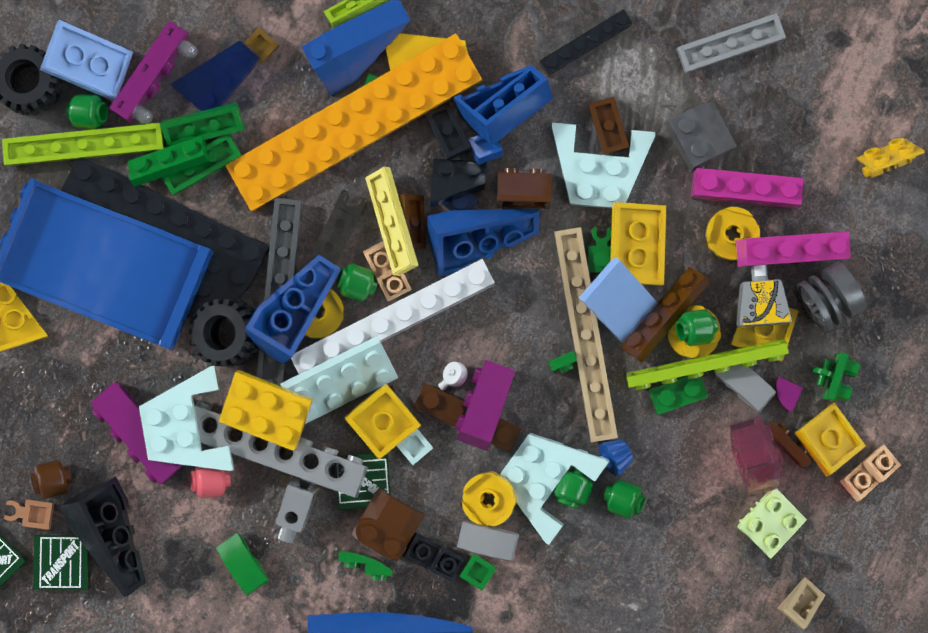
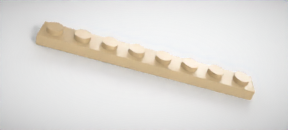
M581 227L555 231L554 236L575 356L577 358L590 441L597 442L618 438L597 317L579 299L591 284Z

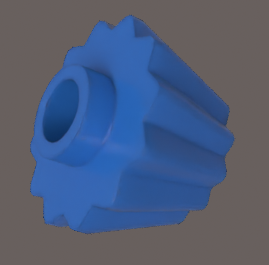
M622 440L599 444L598 451L600 456L610 460L605 469L615 477L621 475L633 462L632 452L629 446Z

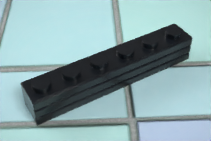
M623 9L539 60V65L546 76L549 77L610 38L631 27L632 21Z

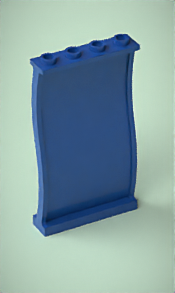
M30 178L29 183H25L20 193L22 200L19 207L15 208L11 213L10 223L12 224L8 233L5 232L0 240V282L173 351L214 252L207 247Z

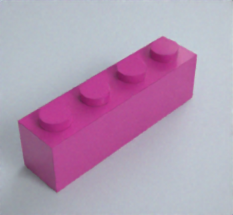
M696 168L692 178L691 199L797 209L802 204L804 178Z
M849 232L736 240L738 267L851 258Z

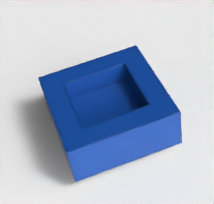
M481 135L468 139L471 152L478 164L503 156V149L499 142L492 146Z

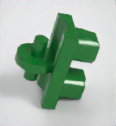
M840 352V354L836 353L831 371L829 369L832 361L824 359L821 368L813 367L812 373L819 375L816 385L824 387L828 378L822 399L827 401L850 400L853 387L840 384L843 374L855 378L858 374L860 363L848 358L849 354Z

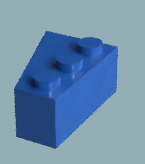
M532 65L501 77L500 82L486 87L485 84L477 87L478 91L462 97L460 94L453 97L460 118L492 146L553 99L548 79Z

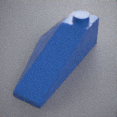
M391 0L323 33L301 46L331 96H335L354 85L361 78L365 70L378 59L377 57L395 40L411 20L400 0Z
M318 255L260 304L244 329L262 352L282 364L292 358L341 268Z

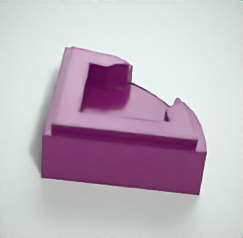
M777 377L775 383L777 398L783 408L792 412L803 388L781 377Z

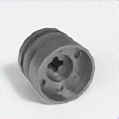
M839 261L821 270L824 283L813 275L809 277V283L804 280L797 284L805 310L824 332L833 329V323L835 325L842 323L840 310L848 318H852L867 309V304L859 285L849 270Z

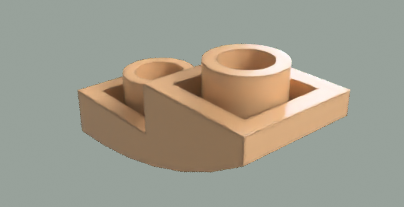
M383 241L363 251L388 302L412 290L404 274L393 276Z
M881 445L844 476L840 483L857 502L862 500L879 483L884 482L901 464L885 445Z

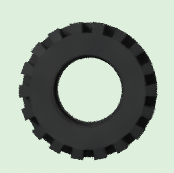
M19 44V48L14 46L8 47L9 52L7 54L4 51L0 53V57H2L0 59V102L12 111L20 112L22 115L29 116V113L37 115L40 114L39 110L41 109L46 112L50 109L48 105L51 102L55 104L58 101L55 96L56 94L61 95L62 89L59 85L63 84V80L40 70L46 54L42 49H38L31 44L30 47L25 44ZM25 67L38 68L40 79L35 89L28 93H17L14 89L16 74Z
M215 299L213 302L203 304L204 308H198L195 312L198 317H192L190 322L194 324V327L189 329V334H193V339L190 340L191 346L197 347L194 352L197 356H203L202 361L211 363L213 366L224 367L239 366L245 364L244 361H250L254 358L252 353H258L260 349L244 330L255 312L252 306H246L247 303L243 301ZM228 317L235 326L236 334L233 343L228 348H225L218 339V327Z

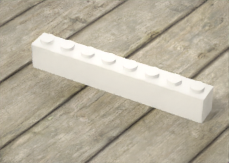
M483 259L294 353L291 360L298 374H301L378 336L380 342H383L494 286L495 282Z

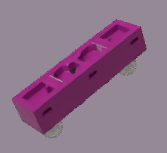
M168 21L109 109L130 124H132L134 119L141 124H150L153 120V114L144 105L149 98L153 99L160 89L159 83L164 76L168 77L175 67V63H173L179 54L186 59H194L198 54L197 47L188 41L190 39L188 33L176 24Z

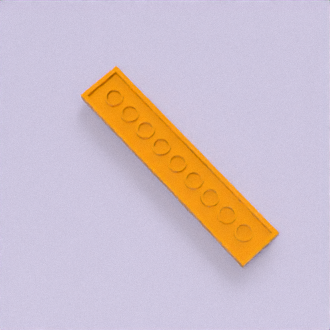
M455 33L227 164L226 168L250 211L254 212L275 200V198L284 195L483 80Z

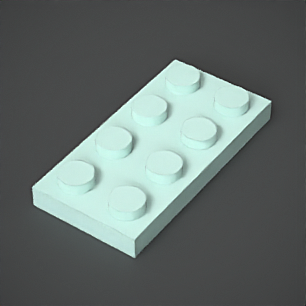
M378 336L280 385L314 399L305 422L306 424L383 386L385 383L397 379L398 376Z

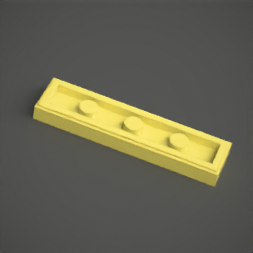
M383 167L365 177L393 276H400L419 265L390 167Z

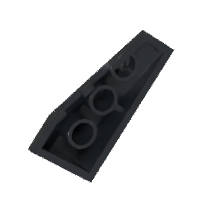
M116 476L77 494L59 506L71 530L124 597L129 596L146 583L140 553L135 549L132 534H135L134 525H130L127 509H130L129 502Z

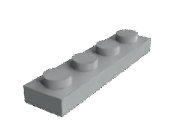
M776 13L679 46L676 50L683 70L687 74L783 41L786 36Z

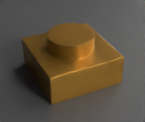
M259 27L241 47L262 66L279 48V45Z

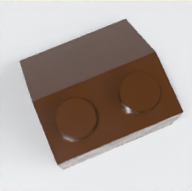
M504 168L503 172H498L497 207L550 209L552 203L551 173H546L545 169H530V173H519L517 168Z

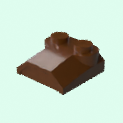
M378 487L353 528L351 535L382 556L398 561L404 554L406 546L420 525L425 513L415 510L385 492L381 487Z

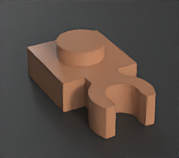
M26 499L25 506H22L20 502L15 500L6 501V505L15 507L16 513L13 516L4 515L5 520L15 521L23 518L22 526L51 530L55 503Z

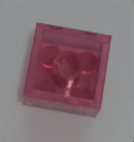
M761 416L730 425L731 452L749 497L780 488V477L783 476L780 464L783 463L779 448H774L771 441L774 440L770 426L764 425Z

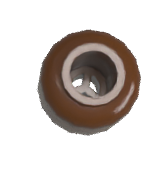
M58 460L38 464L34 467V473H30L35 494H40L44 499L65 494L68 489L67 483L72 482L69 467L63 468L62 463Z

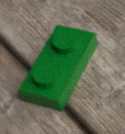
M686 376L674 383L664 384L648 390L657 415L708 397L701 377L689 379Z

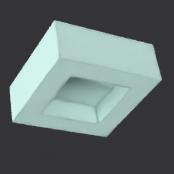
M418 429L397 445L412 465L433 449Z

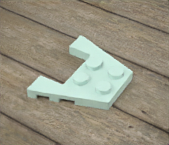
M552 123V132L569 204L612 209V203H626L654 140L655 132L631 130L629 156L619 157L574 152L576 125Z
M211 366L139 406L148 460L226 471L234 470L230 446L202 451L194 408V395L220 391L216 366Z
M529 433L500 475L510 481L515 490L517 504L544 542L549 545L564 524L543 509L542 506L564 474L573 465L595 482L610 460Z

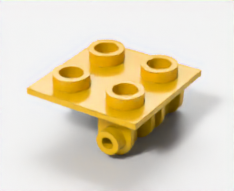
M897 138L890 141L889 145L885 147L868 149L864 152V155L856 158L865 165L862 168L864 176L873 178L883 174L884 171L889 172L890 166L892 169H897V166L901 167L912 163L916 156L925 153V151L907 139Z

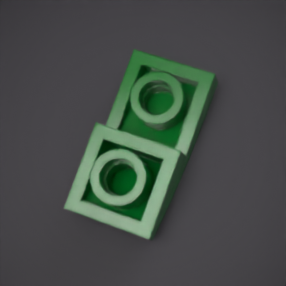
M236 533L216 547L227 569L245 595L249 596L269 582L261 563L257 558L253 557L241 534Z
M339 551L338 562H344V567L360 568L361 563H365V574L371 575V580L386 581L387 576L393 575V569L376 558L354 551Z

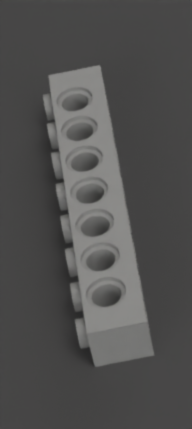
M197 401V404L194 405L201 443L215 448L230 446L231 453L346 495L358 497L368 470L367 466L362 465L363 459L348 455L347 459L337 456L338 450L324 445L322 450L312 447L313 441L300 437L297 448L293 451V456L289 460H284L280 455L282 446L268 441L267 448L264 451H259L255 446L258 437L243 432L240 441L234 442L230 437L233 427L218 422L221 414L211 411L212 405ZM210 418H214L218 424L216 431L213 433H209L205 428V424ZM310 454H315L319 459L318 466L314 469H309L305 463L307 456ZM340 463L344 467V474L336 479L331 475L330 470L333 464Z

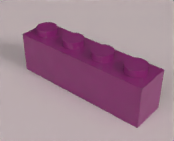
M113 382L90 402L94 407L92 413L101 423L106 421L112 428L109 431L117 442L121 443L123 441L128 446V455L136 463L140 461L146 467L144 473L154 484L157 481L159 484H165L186 466L148 460L139 405L119 382Z

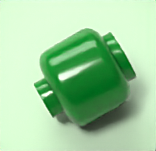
M77 94L67 104L66 116L75 128L98 129L107 120L108 108L98 95Z
M351 263L346 268H341L337 277L336 287L339 288V292L343 297L362 302L366 300L368 295H374L377 281L374 280V273L371 269Z
M705 309L685 312L676 323V332L679 340L684 341L688 346L708 344L713 341L715 332L718 331L717 319L714 316L712 317Z
M572 467L571 472L567 471L555 487L554 495L558 498L559 504L578 509L579 506L587 504L593 483L590 479L586 478L584 473Z
M624 480L616 481L613 486L609 485L604 494V501H607L608 511L626 519L633 518L641 513L646 498L642 494L640 486Z

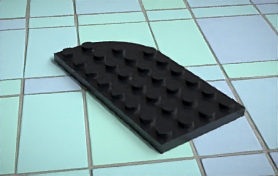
M85 158L76 159L61 189L65 193L202 245L214 252L187 318L198 317L195 312L198 308H204L203 304L206 302H213L215 299L238 300L252 285L270 249L269 246L141 185L134 187L129 179Z

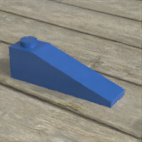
M537 209L452 210L427 216L428 239L438 276L453 274L483 257L487 260L494 256L493 252L505 246L511 248L539 234V211Z

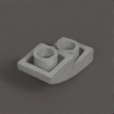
M741 364L730 366L728 371L716 373V378L736 392L739 399L758 413L776 394V391L749 367H741Z
M465 520L462 522L457 547L478 554L512 561L519 534L496 526L490 528Z

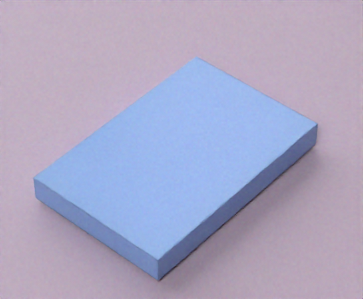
M59 20L55 26L40 70L114 101L122 87L133 51Z
M615 257L579 297L622 343L628 339L658 304L623 263Z

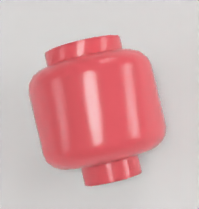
M196 466L195 470L190 472L191 491L196 492L199 498L221 497L225 492V487H230V472Z

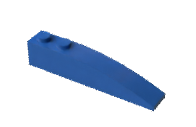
M358 612L308 615V633H472V626L409 614Z

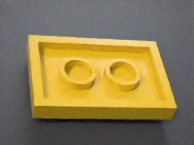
M612 203L611 260L614 257L620 260L641 285H664L666 205Z
M237 370L218 422L294 451L297 448L314 399Z

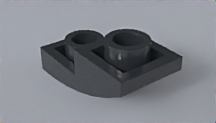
M416 532L402 555L451 582H454L465 560L464 557Z

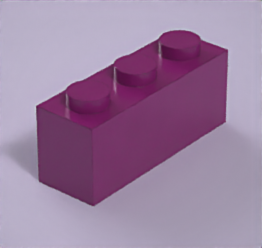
M488 360L484 361L482 368L476 367L471 381L476 383L473 392L469 390L467 392L463 406L468 408L465 416L460 414L457 420L455 430H458L459 433L456 440L487 451L515 370Z

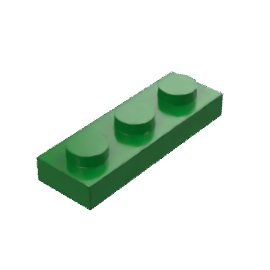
M237 102L164 120L160 123L168 147L198 136H202L206 140L243 131L245 128Z
M230 134L223 135L206 145L208 162L162 177L172 196L204 180L242 156Z
M198 136L129 160L130 182L136 187L208 162L206 142L202 136Z

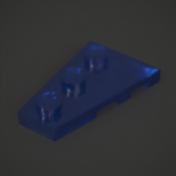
M238 41L170 85L200 111L220 107L227 102L262 58L243 41Z

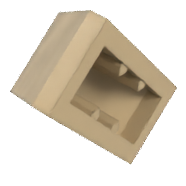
M805 577L777 609L795 625L805 629L825 594Z

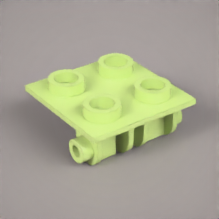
M775 486L770 491L766 490V494L760 502H755L756 506L749 509L751 512L742 520L740 519V524L737 526L770 559L807 520Z

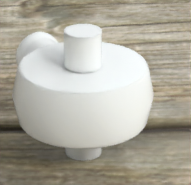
M460 362L449 363L444 369V380L438 384L439 388L445 391L448 386H461L467 379V368Z

